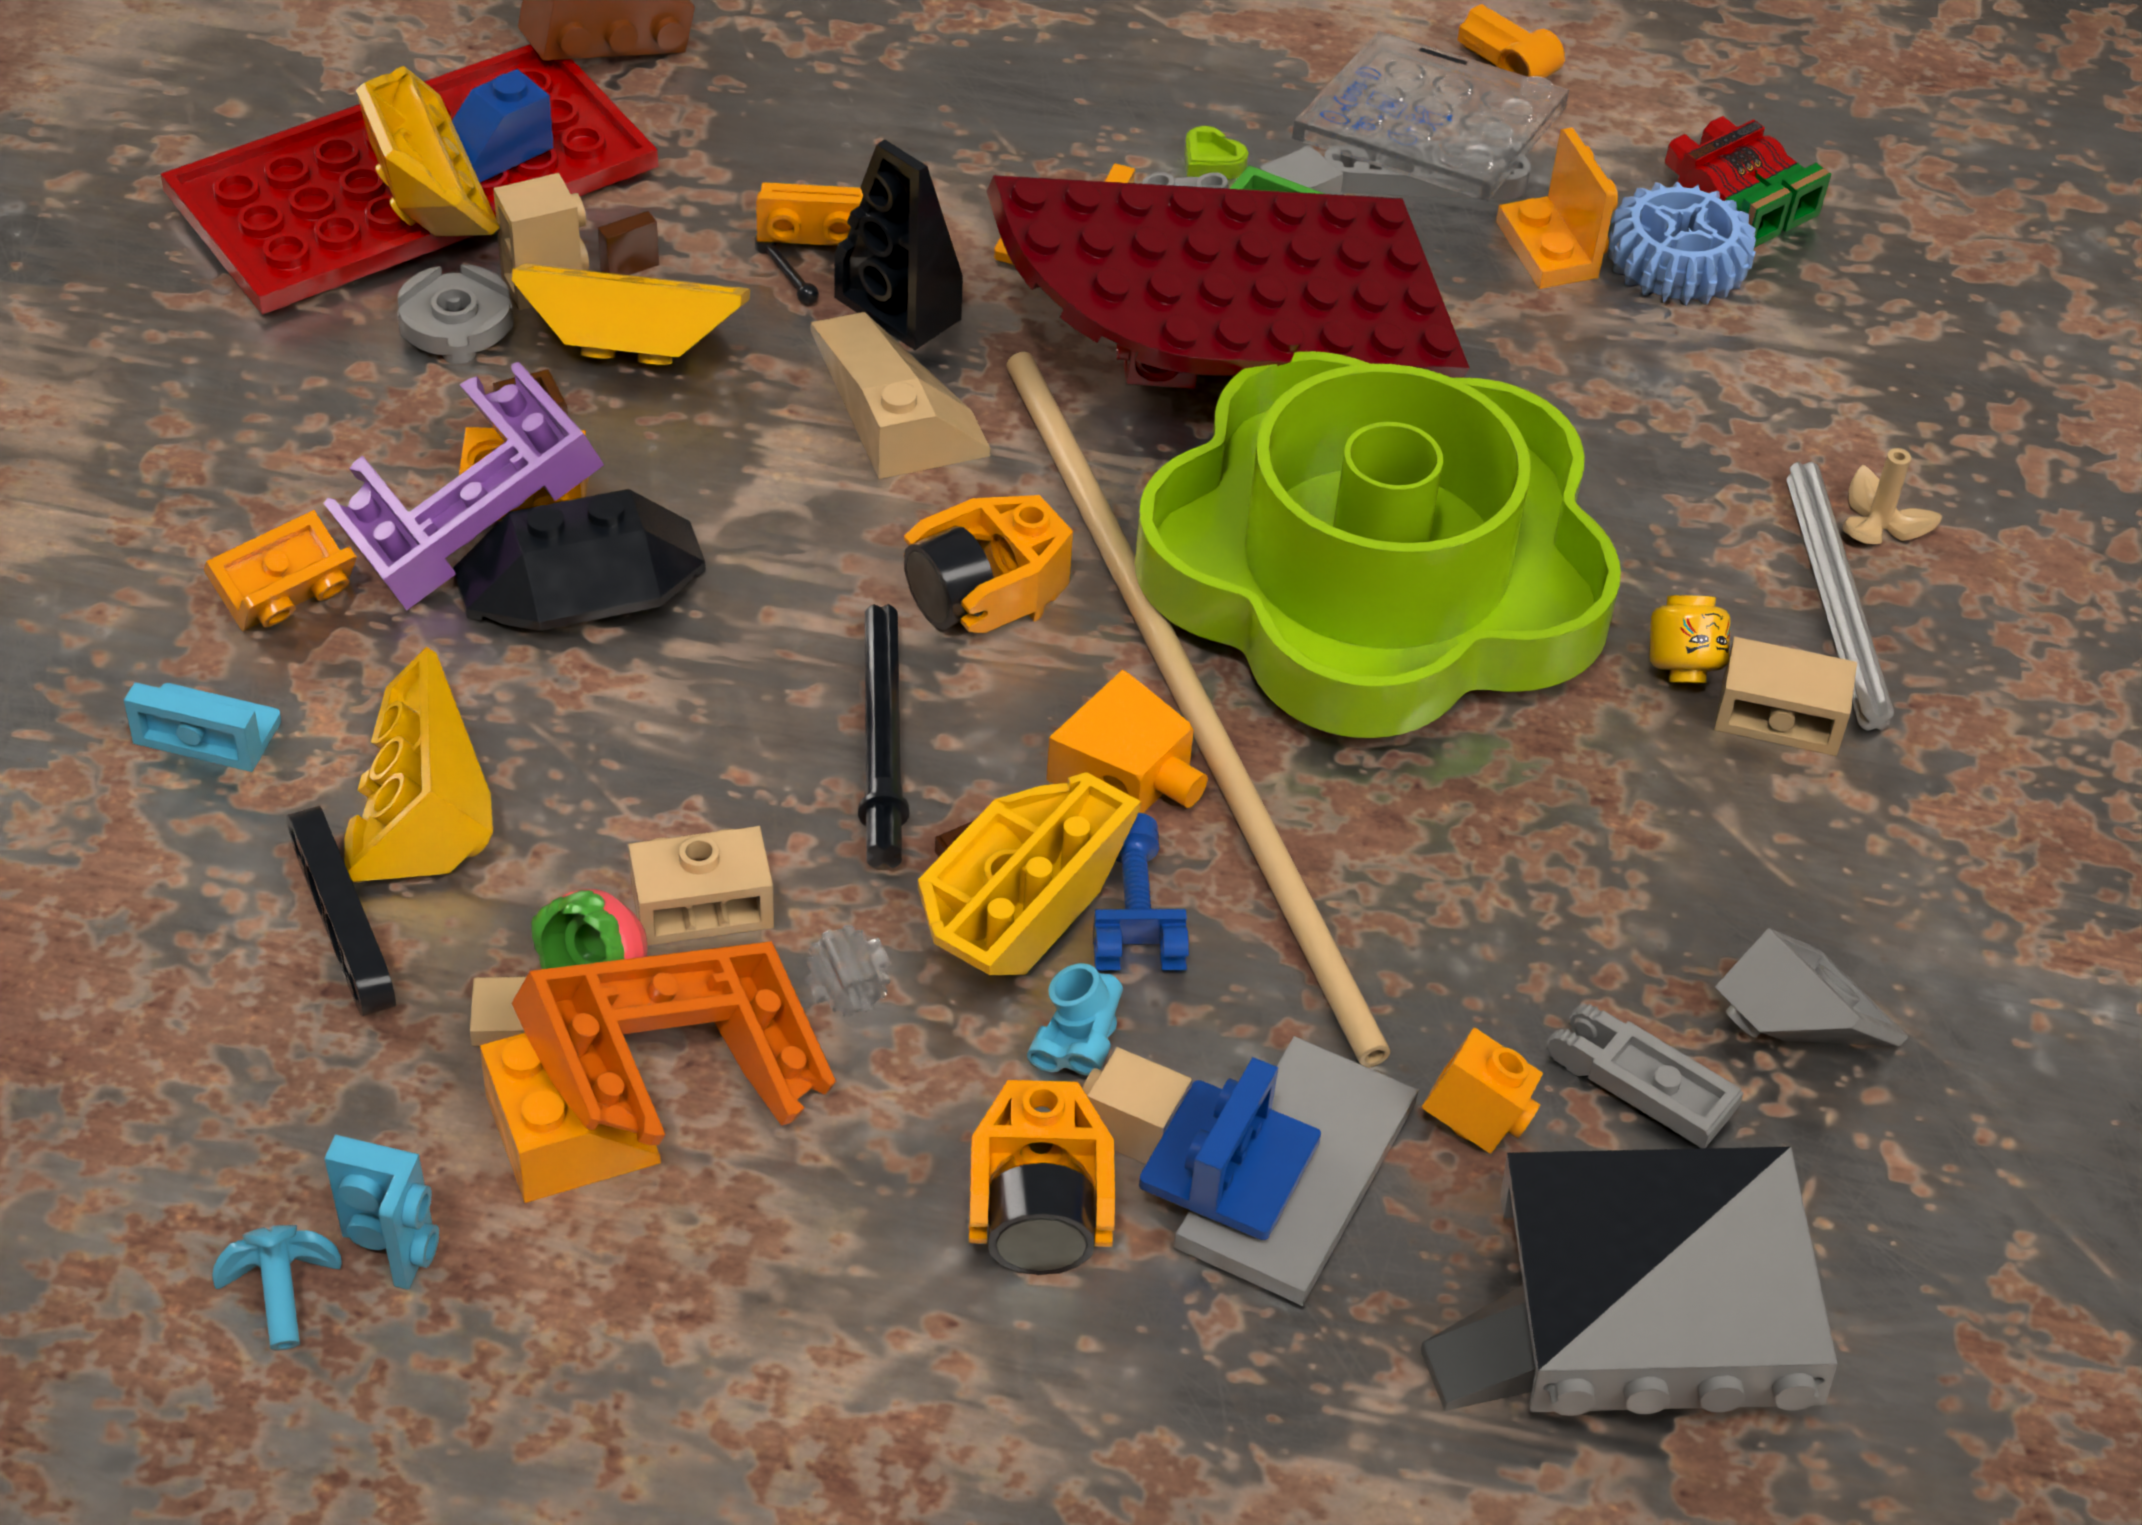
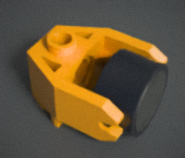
M1040 495L972 498L920 520L904 535V541L909 545L904 551V571L909 589L925 618L939 629L945 630L961 623L968 632L987 633L1026 615H1029L1035 622L1043 616L1046 604L1055 601L1070 583L1073 530Z
M1007 1080L971 1139L969 1243L987 1244V1227L989 1225V1253L1002 1266L1020 1273L1035 1275L1062 1273L1077 1268L1088 1260L1093 1254L1094 1246L1112 1247L1115 1221L1114 1139L1079 1082ZM1043 1106L1049 1108L1051 1111L1039 1112L1036 1111L1035 1108ZM1045 1142L1051 1143L1053 1146L1048 1152L1039 1154L1032 1151L1028 1144Z

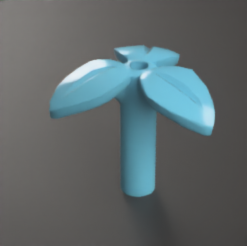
M273 1225L269 1229L262 1227L249 1231L242 1235L244 1240L230 1243L218 1256L212 1272L214 1286L216 1289H220L254 1267H260L270 1349L287 1350L300 1345L290 1264L294 1259L319 1266L340 1269L342 1265L341 1255L337 1246L329 1239L314 1231H297V1225Z

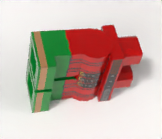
M1721 116L1709 122L1703 130L1700 141L1701 145L1697 144L1686 134L1671 140L1664 163L1679 175L1678 182L1682 187L1692 189L1699 184L1700 190L1707 193L1719 191L1722 201H1737V211L1749 214V224L1756 228L1754 248L1781 235L1782 230L1787 232L1820 215L1832 174L1818 163L1804 168L1786 154L1783 146L1777 139L1769 135H1763L1765 127L1755 119L1737 127L1727 118Z

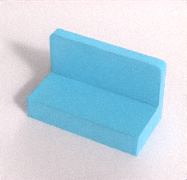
M134 682L124 698L133 744L253 772L281 723L280 710L277 708L171 683H165L158 688Z

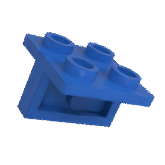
M1252 1057L1240 1080L1236 1081L1229 1078L1222 1089L1201 1080L1193 1082L1192 1087L1142 1170L1139 1187L1148 1193L1257 1239L1266 1240L1271 1235L1320 1143L1321 1131L1316 1127L1272 1110L1278 1067Z

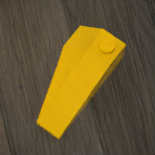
M425 647L385 688L371 743L380 748V751L374 759L371 769L361 775L357 791L367 797L362 817L355 815L349 819L344 836V863L351 880L354 882L450 874L467 856L475 857L486 847L493 833L491 793L437 653Z

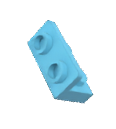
M335 1135L324 1160L342 1237L350 1238L354 1243L367 1249L382 1250L386 1248L394 1286L409 1290L418 1268H427L431 1264L439 1240V1227L432 1224L430 1214L432 1190L430 1186H426L424 1183L419 1154Z

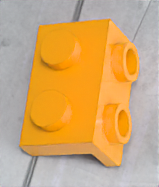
M762 182L761 191L758 192L756 199L757 241L838 246L849 234L851 227L848 225L847 220L851 211L860 205L863 197L861 188Z
M312 510L207 560L204 572L243 632L259 623L263 627H271L282 622L295 611L296 605L314 596L318 601L335 596L348 586L357 556L350 546L342 550L338 548L315 510Z

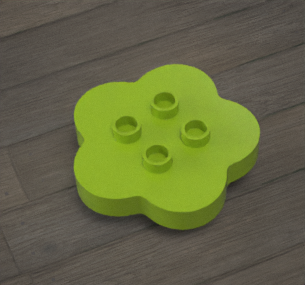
M1314 351L1295 352L1290 363L1280 366L1273 364L1245 368L1229 381L1219 396L1216 405L1212 439L1201 446L1174 457L1164 464L1146 485L1140 500L1135 554V573L1138 584L1148 601L1159 613L1177 626L1197 636L1241 650L1245 654L1259 686L1278 707L1290 716L1313 728L1355 738L1390 737L1417 730L1441 717L1459 698L1472 690L1531 691L1552 687L1576 677L1594 663L1605 646L1619 590L1621 569L1617 552L1610 538L1599 524L1577 505L1585 462L1583 445L1576 429L1568 418L1550 402L1526 389L1500 381L1482 378H1451L1437 372L1412 366L1370 364L1340 354Z

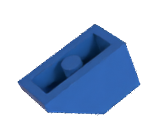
M518 69L502 74L489 82L473 88L452 119L479 182L485 181L553 149L550 95Z

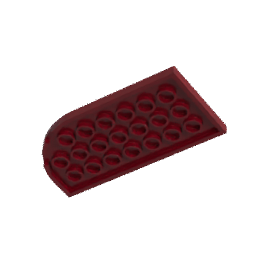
M993 175L986 191L1006 252L1029 288L1033 290L1040 287L1063 309L1059 318L1096 343L1103 336L1123 347L1136 351L1135 361L1181 373L1235 376L1245 368L1273 364L1280 366L1291 363L1295 352L1314 351L1340 354L1370 364L1412 366L1437 372L1451 378H1464L1470 369L1403 198Z

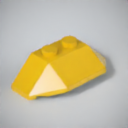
M405 66L395 69L392 73L383 74L364 82L356 89L369 141L379 162L375 169L391 190L393 197L390 199V204L396 214L411 226L417 222L434 236L492 235L500 226L440 94Z
M528 263L512 269V282L565 345L581 346V355L592 358H615L617 350L638 353L637 361L641 363L670 365L672 364V357L679 358L750 300L749 288Z
M1088 772L1068 777V783L1041 785L994 799L918 879V891L933 943L988 975H1026L1100 893L1140 811L1141 801Z

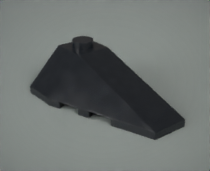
M884 139L876 144L860 186L863 193L860 205L851 211L847 220L848 225L851 227L846 239L838 244L834 255V298L857 313L865 312L887 333L913 350H917L961 320L963 275L928 166Z

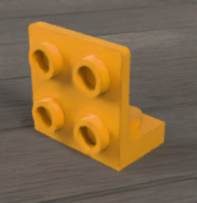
M1573 127L1560 130L1548 196L1529 198L1498 206L1496 223L1538 289L1599 278L1603 254H1606L1609 248L1608 231L1612 212L1616 210L1618 205L1617 189L1611 179H1607L1595 161L1591 148L1584 145Z

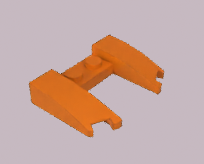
M772 941L531 970L512 1001L525 1034L555 1088L584 1127L595 1130L598 1124H603L637 1133L639 1143L659 1145L666 1134L623 1034L715 1022L742 1072L781 1126L790 1124L799 1117L805 1107L798 1099L809 1090L813 1089L825 1095L836 1083Z

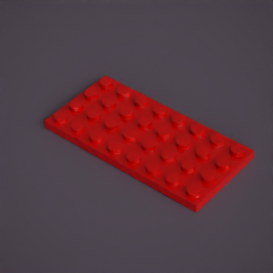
M529 44L423 81L440 94L451 120L473 88L515 69L520 70L550 95L553 149L480 182L495 217L493 188L559 173L570 194L578 193L581 197L592 191L658 167V149L573 59L542 60L532 45ZM360 104L161 173L165 194L262 315L474 236H434L417 222L411 226L396 214L390 204V199L393 197L391 190L375 169L379 162L369 141Z

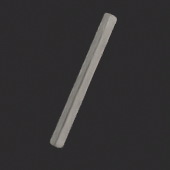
M1811 461L1806 464L1796 462L1790 466L1791 474L1786 480L1838 656L1841 659L1857 662L1852 703L1858 724L1866 731L1875 728L1882 731L1890 726V718L1894 715V709L1819 466Z

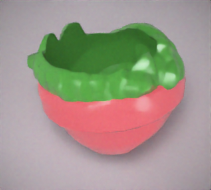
M580 889L569 892L562 897L554 899L550 904L543 906L531 921L534 949L539 954V962L542 969L647 956V936L642 923L629 908L614 896L602 890Z

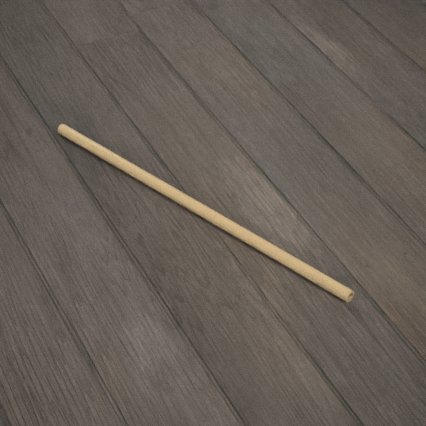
M1019 352L1014 354L1007 362V370L1183 717L1190 722L1194 730L1193 737L1359 1064L1367 1068L1381 1064L1389 1057L1390 1048L1169 620L1159 613L1143 594L1135 573V554L1045 379L1030 353Z

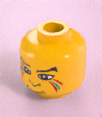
M1671 595L1667 596L1666 605L1659 606L1652 612L1649 659L1654 667L1670 670L1669 682L1707 683V672L1719 671L1728 664L1730 615L1725 609L1715 607L1716 597Z

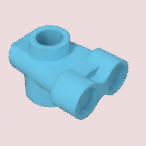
M1085 963L1073 964L1058 972L1052 979L1048 990L1049 997L1057 1010L1047 1027H1039L1027 1052V1058L1030 1063L1043 1071L1052 1073L1058 1072L1062 1068H1068L1088 1076L1094 1068L1101 1070L1111 1048V1043L1107 1038L1114 1032L1117 1026L1115 1012L1123 992L1121 982L1111 974L1098 973L1095 967Z

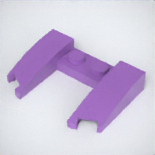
M519 362L512 364V372L515 375L516 381L515 385L509 384L498 391L485 395L484 386L477 376L467 379L460 384L469 399L505 442L416 508L408 512L363 455L355 460L349 468L356 479L365 482L357 494L350 499L349 505L347 507L340 505L332 498H327L324 502V505L406 610L456 575L445 558L460 547L470 543L479 533L506 513L519 507L536 491L543 487L556 501L604 466L584 433Z

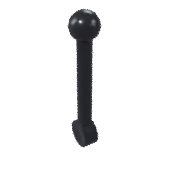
M756 235V251L768 254L797 289L798 300L805 305H811L816 302L819 295L817 287L811 283H805L777 249L776 242L757 241Z

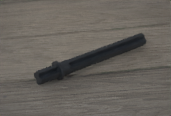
M873 604L865 610L866 785L864 787V798L858 805V818L866 826L867 863L874 868L879 867L883 863L891 868H895L902 862V825L907 822L910 814L909 804L903 797L900 770L898 611L890 604L882 607Z

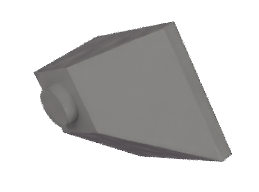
M1768 928L1715 986L1731 1003L1726 1010L1728 1016L1741 1029L1755 1038L1760 1033L1783 1041L1897 1047H1900L1909 1038L1819 948L1771 928Z

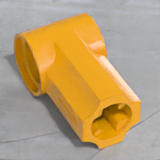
M1483 4L1472 8L1464 22L1459 26L1457 41L1494 64L1502 82L1513 91L1522 92L1557 72L1564 64L1565 52L1562 43L1554 33L1544 28L1529 33Z

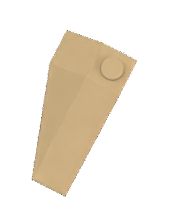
M861 312L811 322V333L878 479L990 457V446L972 410L869 315Z

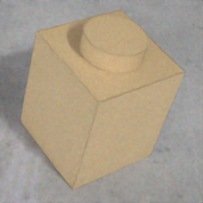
M1117 1047L1103 1071L1094 1068L1089 1073L1082 1089L1113 1137L1114 1151L1147 1164L1192 1087L1193 1078Z

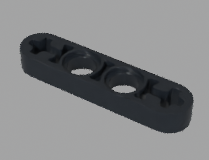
M316 806L287 815L288 830L296 857L360 1015L363 1017L395 1007L396 998L388 968L321 807Z

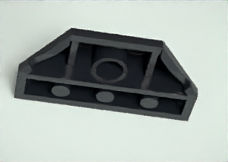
M630 489L508 512L453 567V570L456 573L454 578L467 618L483 620L486 617L504 625L542 631L660 607L681 591L692 577H698L706 570V566L689 520Z

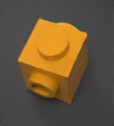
M1473 1027L1440 1073L1421 1108L1448 1125L1458 1136L1473 1142L1491 1154L1507 1132L1518 1139L1535 1116L1540 1104L1533 1100L1531 1096L1543 1072L1529 1064L1515 1050L1502 1046Z

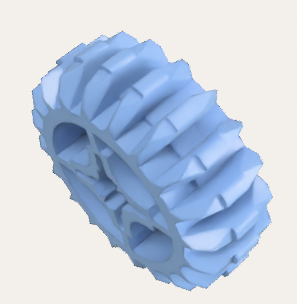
M1678 181L1675 182L1673 187L1666 188L1662 184L1655 182L1651 191L1645 188H1637L1634 196L1623 197L1621 205L1615 210L1614 217L1610 221L1607 257L1613 261V272L1625 275V285H1640L1643 296L1655 293L1662 296L1663 302L1669 298L1680 299L1685 306L1690 299H1697L1703 304H1708L1712 296L1726 299L1730 290L1740 288L1742 281L1747 276L1748 269L1752 268L1755 256L1754 246L1756 239L1754 236L1756 228L1749 224V214L1737 211V201H1722L1719 191L1711 193L1701 191L1699 184L1693 189L1685 188Z

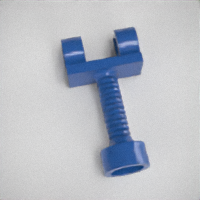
M1138 813L1115 860L1122 863L1125 909H1095L1093 944L1094 966L1097 971L1121 970L1122 944H1160L1161 970H1187L1186 957H1189V939L1186 926V909H1151L1147 862L1158 854L1160 849L1159 833L1156 820L1144 813Z

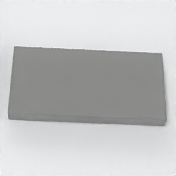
M1294 1036L1277 1064L1278 1074L1272 1110L1318 1128L1321 1131V1137L1315 1153L1271 1235L1266 1240H1260L1190 1210L1176 1232L1174 1248L1303 1306L1414 1108L1419 1089Z

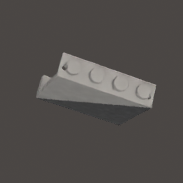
M1791 1147L1507 1153L1500 1197L1503 1218H1514L1535 1363V1375L1529 1402L1531 1412H1556L1561 1415L1574 1416L1588 1411L1630 1410L1638 1414H1652L1663 1409L1704 1408L1710 1412H1727L1738 1407L1773 1406L1795 1411L1810 1406L1826 1404L1836 1371L1837 1360Z

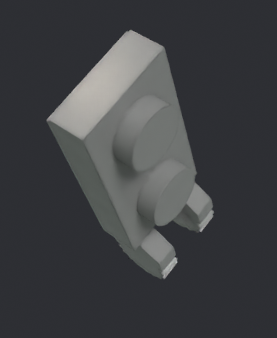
M1579 1004L1571 1013L1569 1024H1571L1572 1030L1575 1032L1572 1033L1568 1029L1563 1030L1561 1028L1559 1031L1556 1030L1546 1043L1549 1055L1560 1066H1565L1566 1070L1576 1076L1589 1075L1588 1079L1701 1148L1708 1146L1736 1112L1744 1094L1738 1086L1630 1021H1627L1625 1024L1591 1004Z

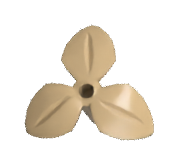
M1901 448L1889 450L1880 479L1865 465H1862L1856 471L1849 487V503L1854 511L1865 517H1849L1842 524V529L1850 537L1866 544H1881L1883 539L1882 529H1887L1895 538L1904 541L1929 533L1942 521L1941 514L1931 510L1908 508L1899 511L1896 507L1911 461V455L1908 451Z

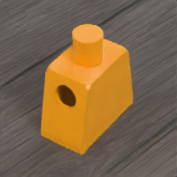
M1121 670L1049 737L1046 780L1053 784L1068 783V777L1088 772L1140 800L1139 813H1144L1163 794L1186 808L1192 807L1202 796L1208 782V776L1190 765L1194 733L1190 722L1124 670Z

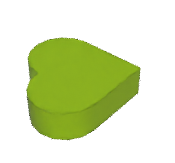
M1198 126L1187 133L1184 152L1187 177H1200L1207 173H1220L1228 180L1236 179L1247 168V148L1236 140L1226 139L1225 135L1217 128Z

